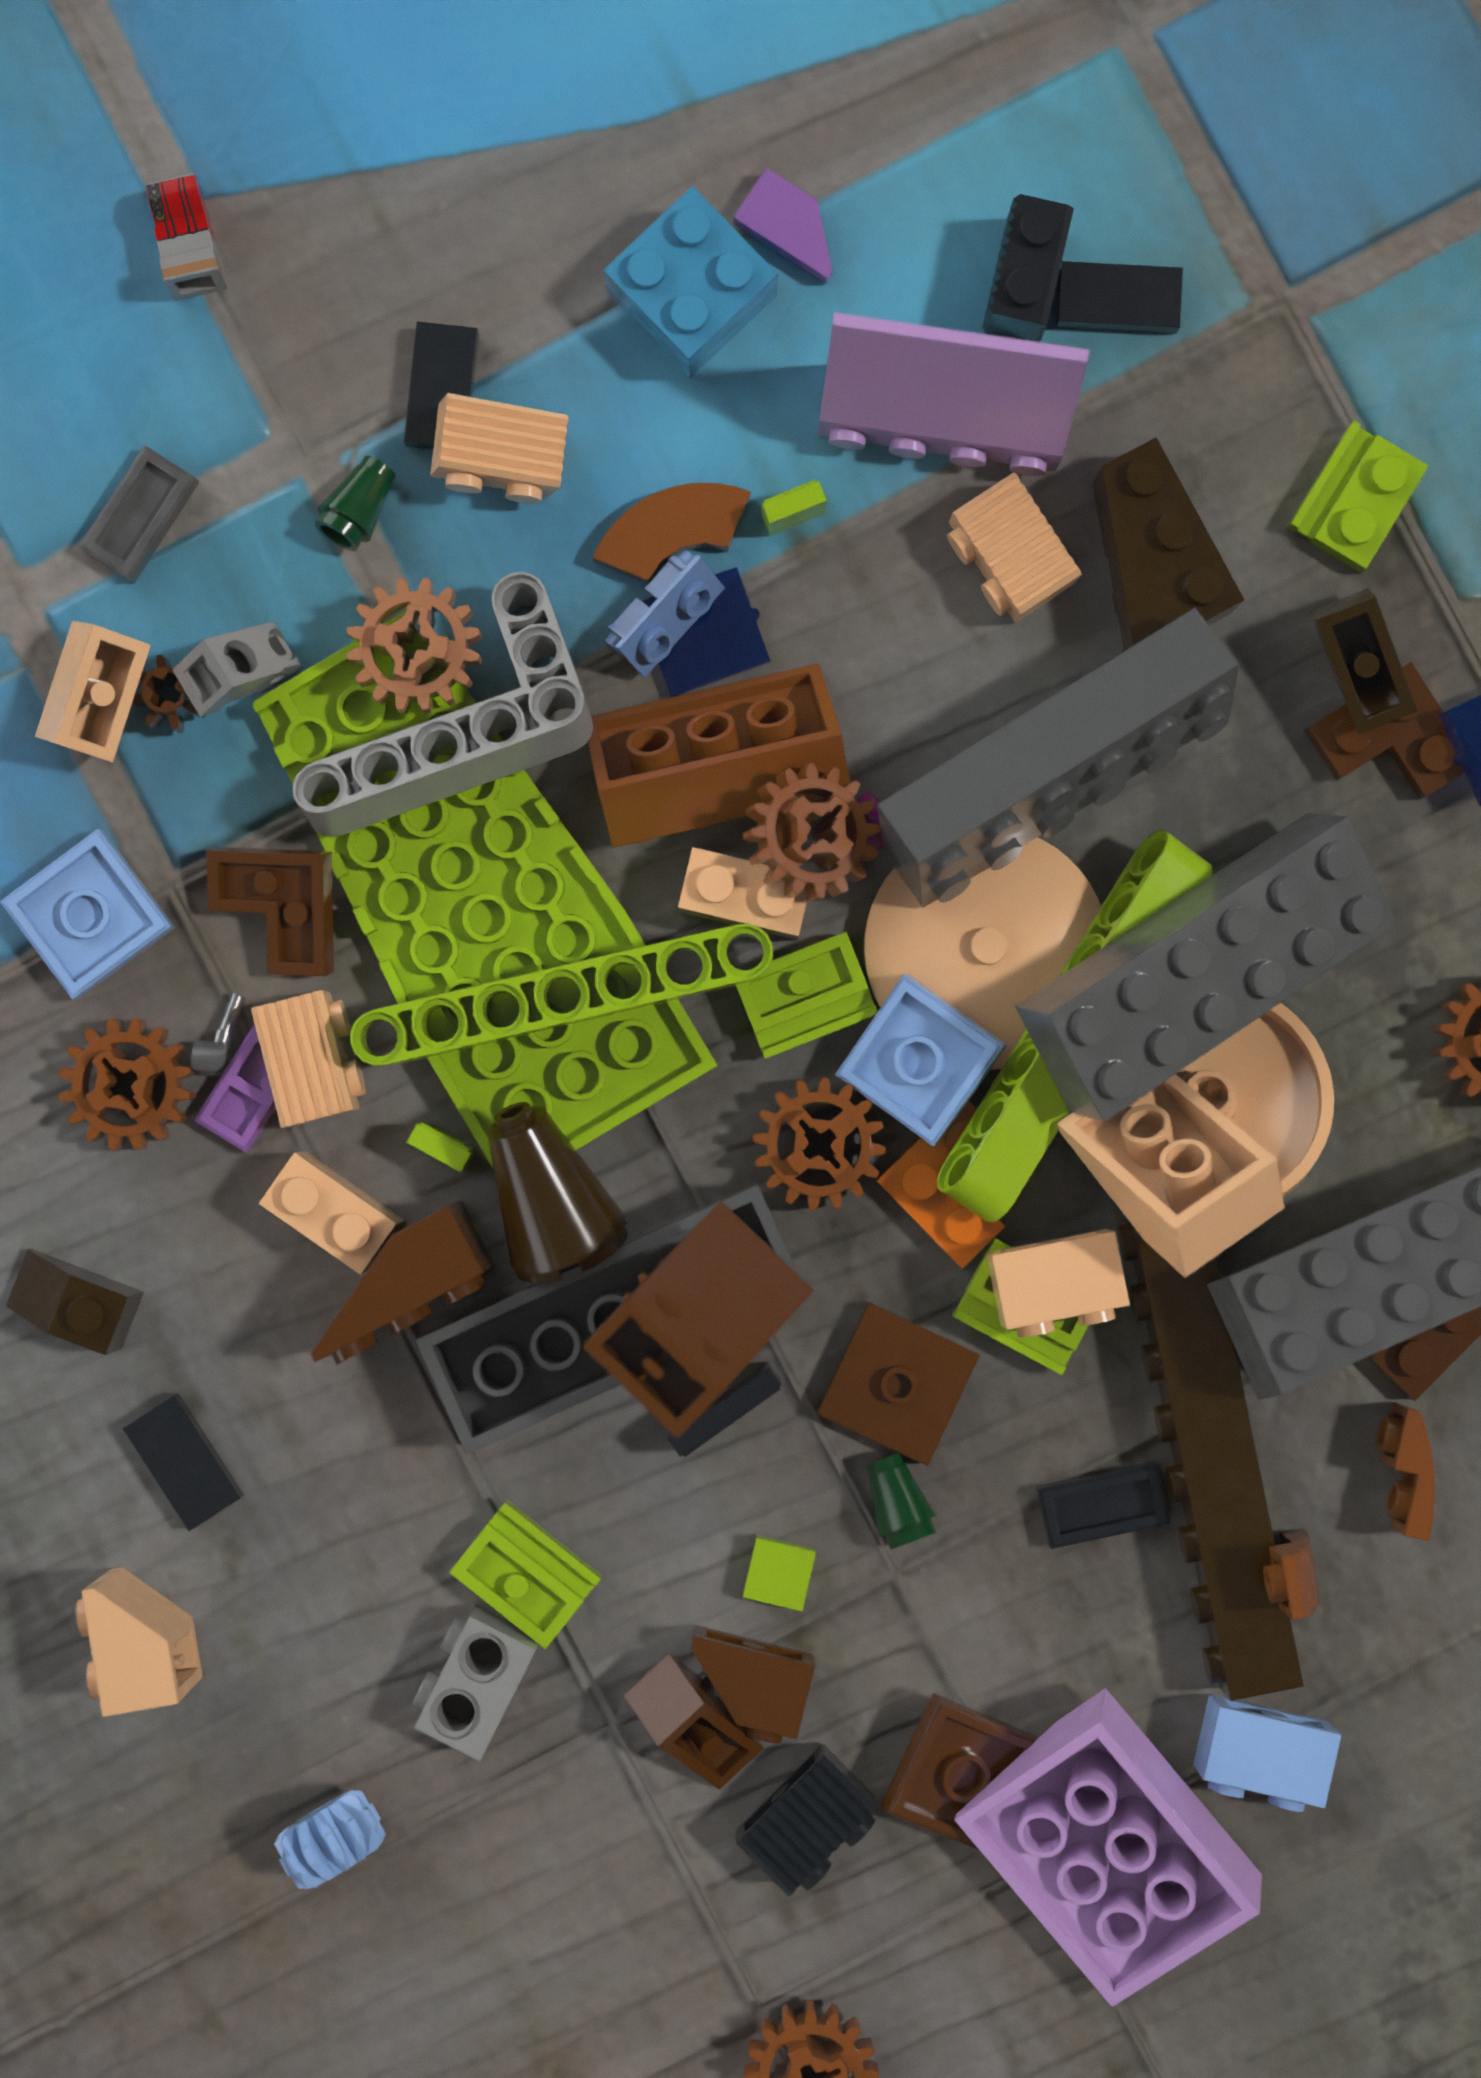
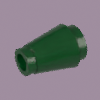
M364 456L360 464L317 507L320 516L315 522L316 528L335 544L351 551H356L362 542H369L390 490V485L395 478V473L380 460L371 456Z
M900 1453L866 1465L870 1476L869 1483L879 1537L885 1535L890 1550L937 1533L931 1519L937 1515L907 1465L904 1464Z

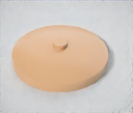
M1038 837L1022 846L1021 854L1007 866L998 870H992L991 867H988L972 877L970 885L954 899L944 903L937 899L924 908L894 868L878 890L866 921L863 946L865 972L870 990L879 1009L902 975H911L1007 1044V1047L990 1070L1002 1069L1026 1030L1015 1006L1058 978L1101 908L1098 897L1081 870L1060 850Z
M1279 1003L1176 1073V1075L1277 1159L1284 1198L1305 1179L1326 1145L1334 1115V1090L1329 1066L1317 1040L1307 1026L1282 1003Z

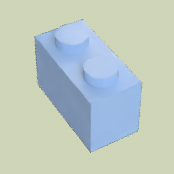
M1209 1693L1193 1766L1202 1779L1208 1781L1207 1787L1222 1795L1243 1798L1245 1790L1268 1795L1267 1801L1270 1804L1290 1811L1303 1812L1305 1804L1325 1808L1341 1734L1326 1720L1240 1700L1230 1701L1227 1697Z

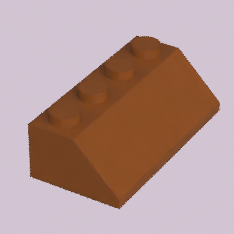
M819 663L592 716L593 731L591 738L588 740V745L612 848L631 843H643L653 838L691 829H703L713 824L747 817L745 813L748 807L755 803H764L757 790L769 781L777 785L776 775L788 768H791L798 777L800 768L808 763H815L820 778L825 771L836 767L839 769L840 776L838 784L844 787L850 783L842 733ZM810 793L795 794L797 798L804 796L809 802H818L825 799Z

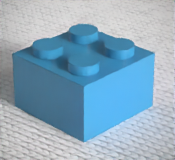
M693 185L603 270L607 293L689 378L700 370L777 296L778 273Z

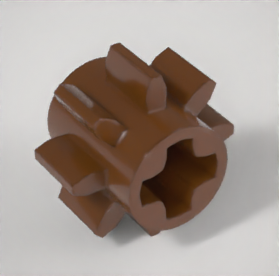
M157 655V668L148 673L142 671L140 681H142L141 693L135 694L132 704L137 707L151 708L145 720V723L150 727L156 729L166 718L169 720L173 730L183 733V720L192 715L200 716L172 671L173 668L168 659L163 655ZM165 685L176 688L181 693V697L176 704L165 700L159 695Z

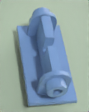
M686 550L678 558L672 555L668 559L669 562L645 587V590L656 599L650 607L638 598H635L619 618L608 626V630L611 633L604 640L605 644L620 657L624 656L644 679L660 661L668 656L678 640L700 616L710 609L713 601L725 589L699 555L694 557Z

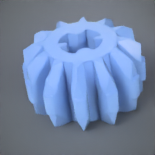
M350 1790L344 1792L283 1829V1832L278 1835L274 1843L281 1856L279 1861L287 1876H292L298 1889L316 1888L325 1881H330L338 1874L348 1870L378 1849L386 1836L379 1822L381 1818L373 1803L369 1804L362 1791Z

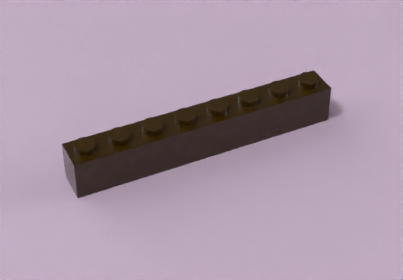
M1124 1215L1126 1224L1117 1225L1118 1241L1124 1261H1134L1138 1284L1129 1286L1130 1300L1136 1321H1146L1150 1344L1141 1346L1142 1359L1148 1381H1158L1162 1405L1153 1407L1155 1424L1160 1441L1162 1443L1170 1441L1175 1465L1166 1466V1478L1172 1501L1174 1503L1182 1502L1187 1523L1186 1526L1178 1527V1537L1185 1563H1195L1199 1586L1190 1588V1596L1197 1623H1207L1211 1647L1202 1648V1655L1210 1685L1219 1684L1220 1689L1230 1701L1304 1687L1290 1617L1279 1609L1278 1603H1270L1265 1588L1263 1567L1272 1565L1269 1546H1275L1236 1349L1207 1284L1221 1278L1217 1256L1185 1278L1145 1242Z

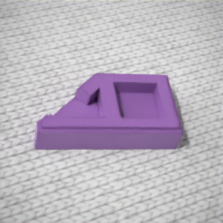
M766 167L733 217V224L827 284L832 277V266L817 199Z
M255 1024L194 1120L246 1153L251 1151L276 1111Z

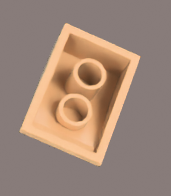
M1176 1074L1104 1123L1076 1113H1071L1057 1123L1061 1135L1145 1242L1185 1278L1285 1208L1277 1159Z

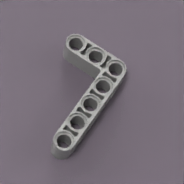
M526 572L510 573L501 578L494 586L491 596L492 606L521 687L315 761L302 768L296 775L292 786L293 797L317 832L331 837L344 835L574 752L588 742L593 731L592 716L546 589L539 578ZM523 606H535L526 615H513L517 609ZM541 657H554V660L545 667H530ZM559 709H574L573 713L564 720H549L551 715ZM501 730H515L511 738L504 742H490L493 736ZM443 751H456L451 760L441 764L433 763L435 757ZM397 771V775L389 783L374 785L377 778L383 773ZM339 792L337 798L327 806H316L317 802L325 794Z

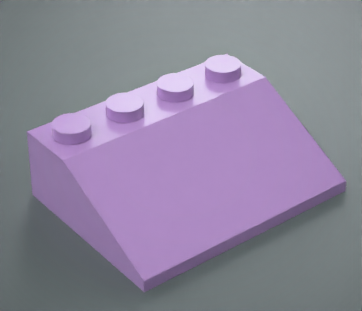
M834 312L817 436L829 437L830 445L842 449L860 450L865 448V443L889 446L891 454L903 458H924L926 452L950 455L949 461L960 466L983 467L986 461L1010 464L1009 470L1020 475L1043 476L1046 474V469L1056 471L1063 458L1088 363L1089 350Z
M1106 1688L1054 1723L1033 1745L1016 1758L955 1816V1822L1111 2007L1260 1914L1262 1874Z

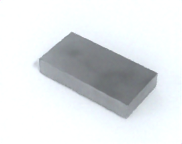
M144 445L84 537L79 548L135 583L200 482L193 475Z

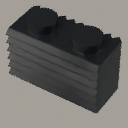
M1019 194L1013 198L1006 220L1004 236L982 324L986 334L1033 342L1041 341L1048 323L1073 215V207L1024 194Z
M822 1743L736 1829V1844L788 1897L799 1886H802L807 1891L814 1887L828 1872L832 1865L828 1858L843 1842H846L851 1847L858 1843L875 1823V1818L872 1814L877 1809L875 1797L848 1770L844 1763Z

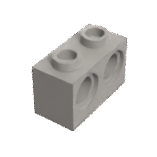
M477 1605L474 1606L467 1621L456 1616L439 1650L450 1655L440 1676L428 1671L411 1704L422 1710L414 1729L481 1761L537 1649L538 1643L513 1623ZM480 1638L491 1639L500 1646L502 1660L493 1665H483L473 1658L470 1644ZM451 1694L464 1695L472 1702L475 1714L466 1720L453 1719L445 1712L443 1699Z

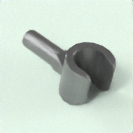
M231 993L219 1027L216 1029L215 1042L195 1040L191 1054V1068L197 1074L220 1076L223 1075L232 1060V1047L230 1044L233 1037L232 1033L246 999L245 997Z

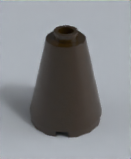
M519 1102L500 1110L495 1115V1123L488 1129L487 1135L509 1261L518 1279L530 1284L552 1283L563 1280L559 1269L578 1263L583 1273L596 1267L613 1255L627 1239L628 1232L624 1225L627 1222L623 1211L545 1108L540 1106L530 1107V1104L527 1102Z

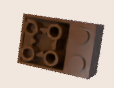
M461 1201L447 1205L391 1235L312 1351L311 1356L314 1362L331 1354L336 1365L377 1343L378 1340L373 1331L387 1325L391 1334L394 1335L433 1313L427 1302L442 1295L447 1305H450L487 1284L482 1273L494 1266V1263Z
M720 1201L599 1326L582 1347L678 1439L729 1386L814 1290L733 1211Z

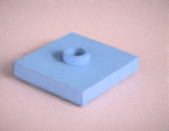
M99 828L0 901L72 1000H79L175 928L105 832Z
M903 974L835 1075L853 1086L856 1091L934 1147L945 1136L1007 1047V1044L911 975Z

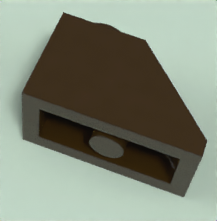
M1368 588L1310 611L1330 668L1358 734L1418 712L1376 596Z
M28 1249L6 1307L48 1334L107 1355L123 1348L144 1292L39 1251Z

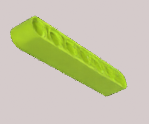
M1161 829L1150 834L1134 852L1059 976L1210 878L1213 872L1212 865L1167 831ZM1027 1029L946 1158L937 1179V1188L986 1222H995L1009 1211L1057 1134V1123L1067 1117L1070 1112Z
M737 924L374 1009L362 1014L354 1022L350 1032L351 1046L354 1053L365 1063L373 1066H395L749 983L761 978L769 969L773 958V945L769 936L760 927L752 924ZM739 937L755 939L763 950L762 961L751 970H739L730 964L727 958L729 945ZM679 951H691L702 961L703 970L700 977L688 985H680L673 982L667 974L669 959ZM619 965H631L641 974L642 984L639 991L628 999L613 997L607 988L609 973ZM560 979L575 981L581 993L579 1004L568 1013L554 1012L547 1002L549 987ZM500 993H511L517 998L520 1013L518 1018L510 1026L503 1028L495 1027L487 1016L489 1001ZM440 1007H450L458 1017L459 1027L456 1034L445 1042L435 1041L427 1029V1021L430 1014ZM380 1021H388L395 1027L398 1040L395 1048L384 1056L375 1055L367 1043V1035L370 1028Z

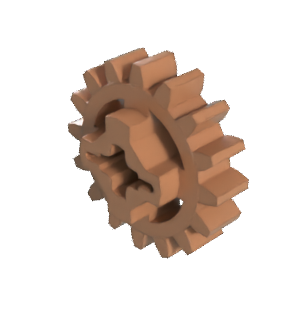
M404 577L397 578V594L389 596L386 591L378 586L373 589L379 603L373 609L363 604H358L356 610L365 622L363 627L352 626L347 628V635L360 643V648L346 653L347 660L351 664L365 665V668L357 674L355 679L362 688L377 683L372 698L380 705L388 701L393 695L395 696V705L399 713L406 714L410 708L411 701H418L422 711L425 714H430L433 707L432 698L440 695L443 701L451 706L455 703V699L450 688L455 683L466 688L472 686L473 682L464 672L466 665H481L482 658L480 654L470 650L469 645L482 640V635L479 628H464L463 626L474 615L468 604L459 606L454 610L452 609L456 599L453 589L447 587L437 597L434 596L433 583L429 578L422 579L418 591H411ZM407 608L403 617L390 625L383 624L392 614ZM435 611L451 624L455 641L435 633ZM420 630L421 637L429 647L427 650H417L414 654V659L409 660V656L401 647L402 642H413L415 634L419 633ZM374 651L392 657L395 662L393 670L395 675L394 681L387 678L381 672L376 662ZM438 667L447 668L437 679L422 685L424 676Z

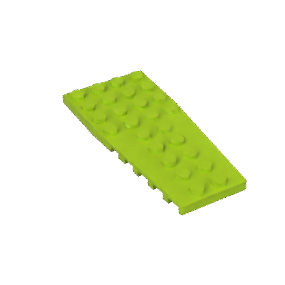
M406 611L402 612L401 614L397 615L396 617L392 618L384 624H392L393 622L403 617ZM420 630L419 633L415 634L413 642H402L401 645L409 656V660L414 659V654L417 650H427L429 647L421 637ZM354 641L259 697L253 702V708L260 716L274 745L273 749L293 784L296 775L301 769L315 761L476 704V702L465 687L455 683L450 688L454 695L455 703L450 706L443 701L440 695L432 698L433 707L430 714H425L422 711L418 701H411L410 708L406 714L399 713L396 709L395 696L393 695L388 701L380 705L372 698L377 683L362 688L355 679L357 674L365 668V665L351 664L347 660V652L360 648V643ZM374 651L379 669L387 678L394 681V660L391 656L382 655L380 652ZM438 667L424 676L422 685L437 679L447 668ZM496 733L490 742L498 743L504 741ZM443 751L435 757L433 763L441 764L451 760L456 751ZM525 770L344 835L331 837L316 831L324 850L332 852V870L336 878L340 880L353 907L352 911L380 962L379 966L398 1004L646 946L620 902ZM397 771L383 773L377 778L374 785L389 783L395 778ZM339 792L325 794L320 798L316 806H327L337 798ZM631 965L615 967L607 978V988L610 994L619 999H628L634 996L642 984L640 972ZM571 979L555 981L549 987L547 993V1002L550 1008L557 1013H568L574 1010L581 998L578 984ZM511 993L495 995L489 1001L487 1007V1016L490 1022L498 1028L512 1025L520 1013L517 998ZM678 999L427 1058L492 1168L493 1164L487 1132L491 1125L495 1123V1115L509 1105L527 1102L530 1104V1107L540 1106L545 1108L573 1147L578 1150L718 1066ZM440 1007L434 1010L427 1021V1029L430 1036L438 1042H445L451 1039L459 1027L458 1017L450 1007Z

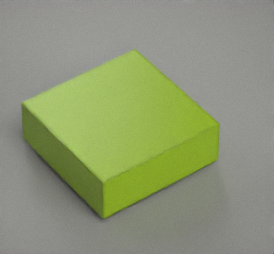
M813 480L763 501L761 517L769 536L825 514L827 499L820 482Z
M429 1122L417 1123L406 1142L459 1172L467 1171L477 1153L471 1145Z
M756 1534L744 1585L743 1598L802 1612L816 1556V1548Z

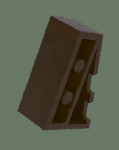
M1157 437L1106 463L1100 468L1092 484L1105 558H1108L1114 592L1112 594L1115 614L1118 615L1123 644L1122 653L1194 608L1197 609L1208 625L1231 614L1244 601V598Z

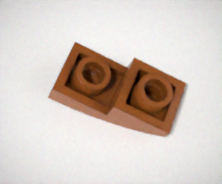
M1393 1402L1391 1415L1385 1414L1382 1417L1376 1437V1448L1378 1451H1382L1380 1462L1395 1470L1403 1471L1401 1480H1394L1390 1487L1386 1512L1388 1516L1392 1517L1390 1524L1392 1528L1404 1536L1429 1541L1434 1513L1435 1474L1427 1429L1420 1411L1405 1404Z
M1299 1529L1280 1533L1282 1544L1269 1546L1272 1565L1263 1567L1264 1583L1270 1603H1278L1279 1609L1292 1620L1307 1617L1320 1603L1310 1537L1307 1531Z

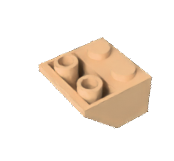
M123 1567L110 1569L81 1591L83 1599L77 1601L76 1618L81 1636L83 1638L89 1637L93 1661L87 1665V1684L91 1698L93 1700H100L102 1717L178 1704L202 1679L203 1675L193 1617Z

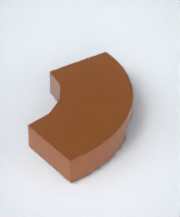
M703 482L674 486L656 492L629 508L616 520L600 541L592 557L593 562L649 584L661 566L672 555L676 556L685 550L689 551L704 547L728 552L751 497V491L721 483Z

